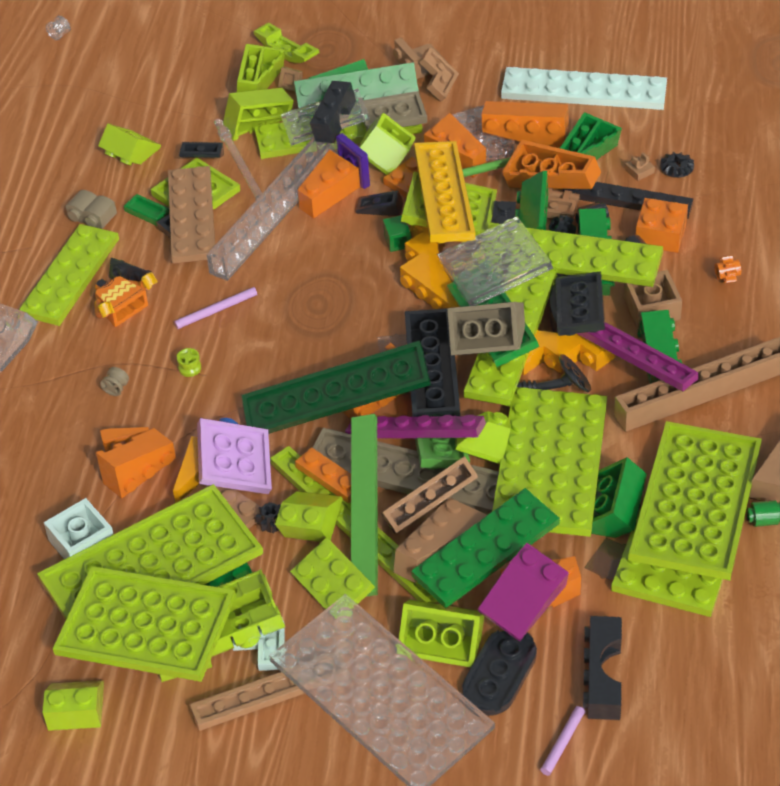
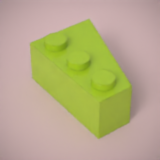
M283 88L229 93L222 129L235 141L242 134L247 132L250 134L254 133V127L275 124L290 118L294 100Z

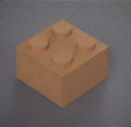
M668 270L657 272L653 287L624 283L623 298L637 328L641 312L669 309L670 318H674V321L681 320L682 299Z

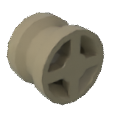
M111 367L107 372V377H104L100 383L101 388L109 395L119 396L123 391V386L129 382V376L124 370L118 367Z

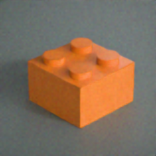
M645 198L636 225V235H639L646 244L663 246V251L678 253L687 224L688 204Z

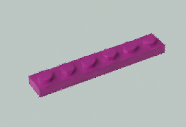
M606 322L605 330L595 333H578L580 336L682 392L698 380L697 371Z
M428 415L420 417L379 416L377 417V438L479 437L486 422L484 416L474 415L433 417ZM351 422L345 430L347 434H351Z

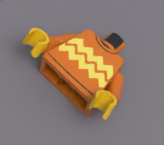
M152 272L147 273L141 278V281L126 280L121 276L114 278L110 282L104 279L99 280L95 285L96 301L94 302L96 317L99 319L107 317L112 325L117 327L147 307L146 290H150L153 284L158 283Z

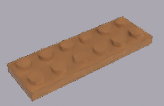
M210 166L168 170L172 262L182 263L216 259Z

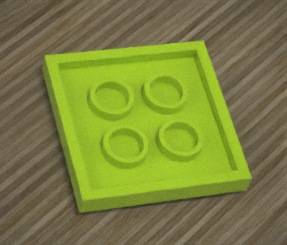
M195 158L181 169L210 165ZM210 166L214 210L241 190L240 184ZM166 178L151 189V194L169 207L168 178Z

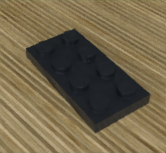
M601 271L556 277L558 335L572 336L578 333H595L605 330Z

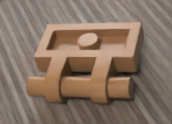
M548 188L547 218L567 215L574 219L580 194L572 193L569 190L561 192Z

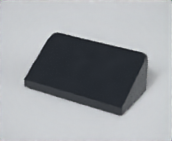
M182 142L179 157L221 158L224 156V147L221 142Z

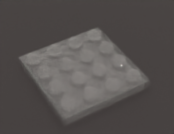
M518 217L509 219L494 228L487 229L485 232L475 236V240L462 242L437 254L439 261L469 306L478 305L553 269L549 258Z

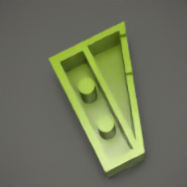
M246 44L237 81V92L267 89L281 72V67H284L285 49Z

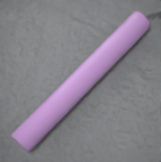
M576 706L541 768L543 774L549 776L585 713L582 707Z

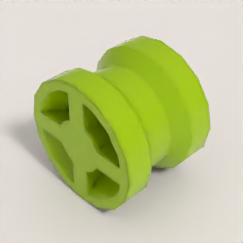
M185 348L178 352L177 362L181 375L193 377L200 373L201 363L197 350Z

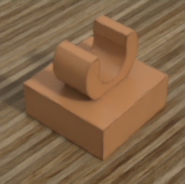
M281 67L278 87L295 91L294 81L302 80L303 71Z
M643 152L640 157L636 158L634 156L631 161L625 163V170L639 181L654 174L655 166L649 162V157Z

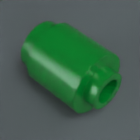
M776 500L751 502L750 508H747L748 522H752L754 527L779 525L780 502Z

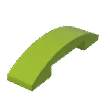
M270 23L254 31V35L265 47L285 49L284 60L303 63L319 54V49L308 43L300 46L283 37L281 29Z

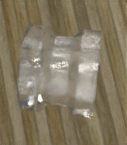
M59 15L54 18L53 22H49L46 25V30L53 39L60 40L63 34H67L71 30L69 22Z

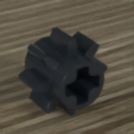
M567 215L555 217L550 222L549 231L575 234L576 226L572 224L574 219Z
M269 502L263 507H259L256 523L261 525L262 532L274 533L279 531L275 523L281 504L276 505Z

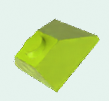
M486 411L477 415L484 416L486 422L479 437L455 438V450L500 464L501 459L504 458L511 430L510 418L500 412L492 413Z

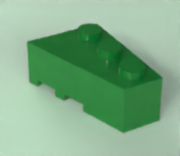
M584 112L560 149L595 156L597 160L618 146L622 128Z

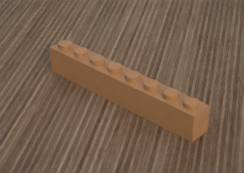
M780 337L693 368V370L698 372V380L683 392L660 380L616 396L614 416L625 432L778 376L780 375Z

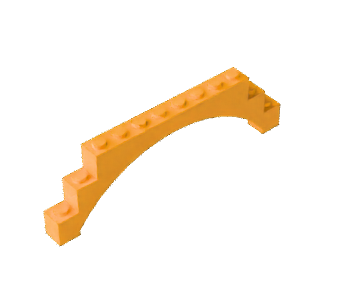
M410 225L412 239L405 243V257L408 262L400 266L401 284L414 292L418 298L430 304L433 309L459 307L447 287L452 281L440 260L438 252L439 243L430 242L428 227ZM537 330L535 338L538 341L539 347L529 352L522 375L527 374L542 362H545L548 367L553 368L558 373H562L563 370L559 362L561 354L569 357L574 363L581 360L584 365L589 366L595 371H598L616 358V355L579 334L559 336L558 333Z

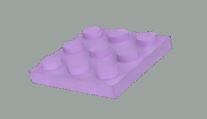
M200 418L197 423L199 484H214L217 487L269 494L272 490L268 429Z

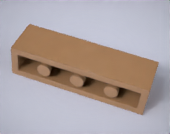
M464 456L386 509L381 515L394 534H396L479 476Z

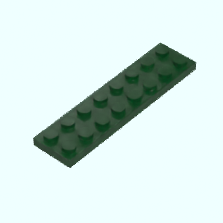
M416 341L241 395L246 425L268 429V434L426 387L431 385L422 345L420 341Z

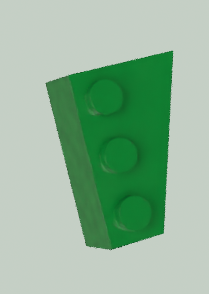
M669 309L641 312L636 332L637 337H642L643 343L682 363V360L677 358L679 343L678 339H674L673 336L675 321L674 318H670ZM647 372L649 384L660 381L659 378Z

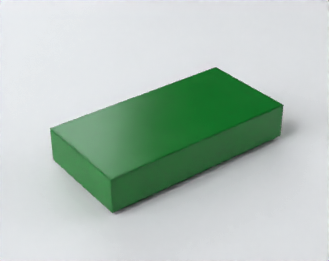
M138 194L124 205L125 212L157 226L159 220L170 214V208Z

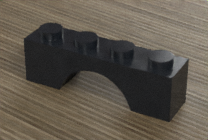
M590 616V626H585L584 642H589V648H584V664H589V670H584L583 686H589V692H583V708H588V719L621 720L622 683L609 677L602 669V665L609 658L621 654L622 617Z

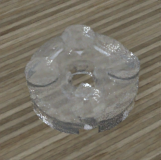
M482 130L481 134L474 136L486 147V161L509 158L514 151L515 140L484 133Z

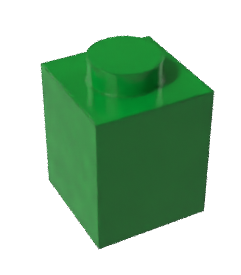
M402 215L383 219L384 237L390 252L405 249V243L411 240L408 224L401 222Z

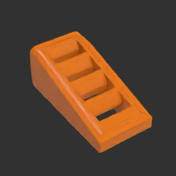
M149 427L100 430L105 452L114 449L113 446L117 443L124 445L131 442L129 440L131 437L148 431Z

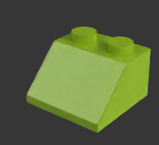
M107 123L98 146L105 149V154L114 158L119 156L121 157V162L132 165V162L142 164L160 149L161 144L132 130Z
M296 491L282 502L275 525L285 538L322 542L327 537L331 541L343 498L341 496Z
M104 681L51 683L44 691L43 716L48 731L101 727Z

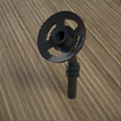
M564 354L559 356L560 366L564 372L561 378L536 382V380H533V382L528 380L526 382L522 380L517 385V387L550 390L574 384L585 392L591 391V385L586 376Z

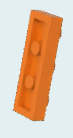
M312 447L295 461L296 468L335 495L341 496L348 504L351 502V473Z

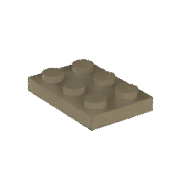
M419 91L358 101L366 132L369 126L382 113H385L402 127L428 123Z

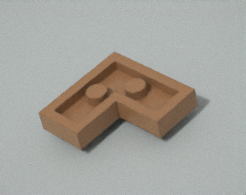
M429 47L425 50L419 63L433 75L427 89L437 99L442 101L447 97L459 73L434 49Z

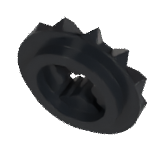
M672 152L671 155L665 154V157L661 159L660 168L668 176L685 177L693 172L694 160L690 159V155H683L682 152L679 154Z

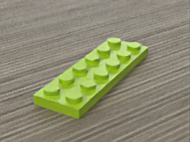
M79 224L20 307V316L60 326L118 242V233Z

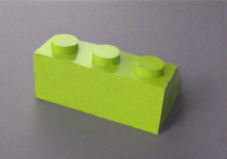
M409 599L403 604L397 655L471 668L476 660L482 638L484 615L476 610L452 606L445 609L440 604Z

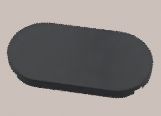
M497 630L488 637L462 685L463 700L473 712L492 716L506 711L512 705L537 658V647L533 637L528 632L520 642L504 630L500 632Z

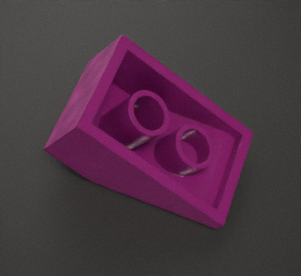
M526 543L509 563L478 608V612L520 642L565 588L569 572Z

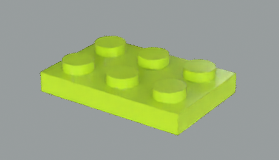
M327 537L290 571L337 622L344 618L375 588Z

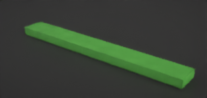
M375 414L351 417V562L375 586L367 596L378 595L377 417Z

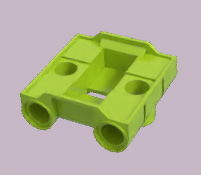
M262 570L218 586L219 588L235 590L236 598L212 656L234 648L231 636H233L237 647L251 648L256 645L261 637L258 625L264 636L285 628L279 609L272 598L273 594L265 574L263 575Z

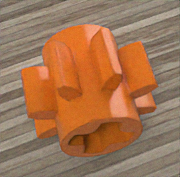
M732 255L720 257V262L715 263L714 266L717 279H723V283L737 281L736 276L741 275L739 260H733Z

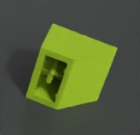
M382 113L369 126L359 147L368 154V161L388 175L399 166L410 151L416 137L385 113Z

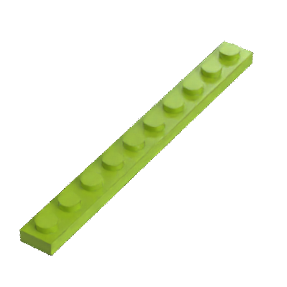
M290 446L270 458L271 465L300 492L337 496L296 468L295 461L301 456ZM342 500L336 525L350 538L351 502L348 504ZM378 527V564L418 601L437 602L418 582L414 583L393 573L395 551L399 546Z

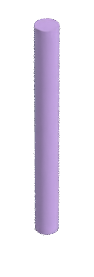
M252 287L174 321L175 327L180 329L257 295L255 287Z

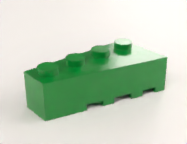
M606 208L579 209L578 235L612 239V236L607 235V230H611L610 217H606ZM602 280L603 296L610 295V288L615 286V281Z

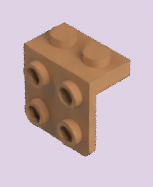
M402 38L394 40L395 49H393V53L399 64L414 62L417 79L431 74L419 63L425 50L429 47L441 56L431 44L411 49Z

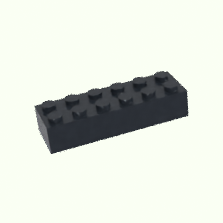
M448 309L405 311L407 344L420 341L431 383L429 386L410 391L412 417L423 415L430 417L444 415L461 416L455 355H451Z

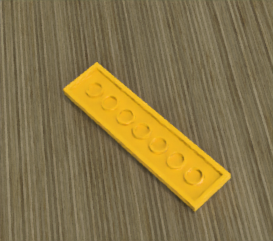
M457 142L414 143L430 242H467L475 240V228Z

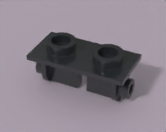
M113 257L110 259L109 278L111 279L121 276L126 280L141 281L144 275L152 272L128 264L123 260Z

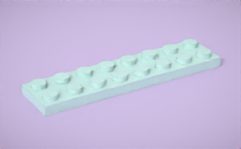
M506 67L501 99L664 110L667 78Z

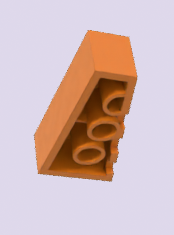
M486 101L481 114L482 131L484 133L519 142L526 140L560 148L569 135L568 104Z
M526 140L520 141L502 171L509 188H522L523 181L541 171H547L548 188L592 189L601 174L595 156Z

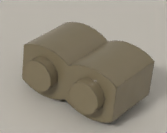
M80 190L65 205L68 217L72 221L86 223L88 226L103 229L117 214L113 200L105 196H97L87 190Z

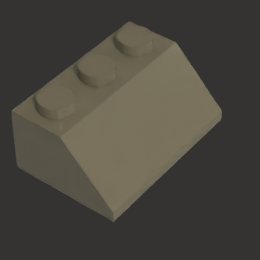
M508 302L447 308L451 355L520 350L525 329L524 303Z

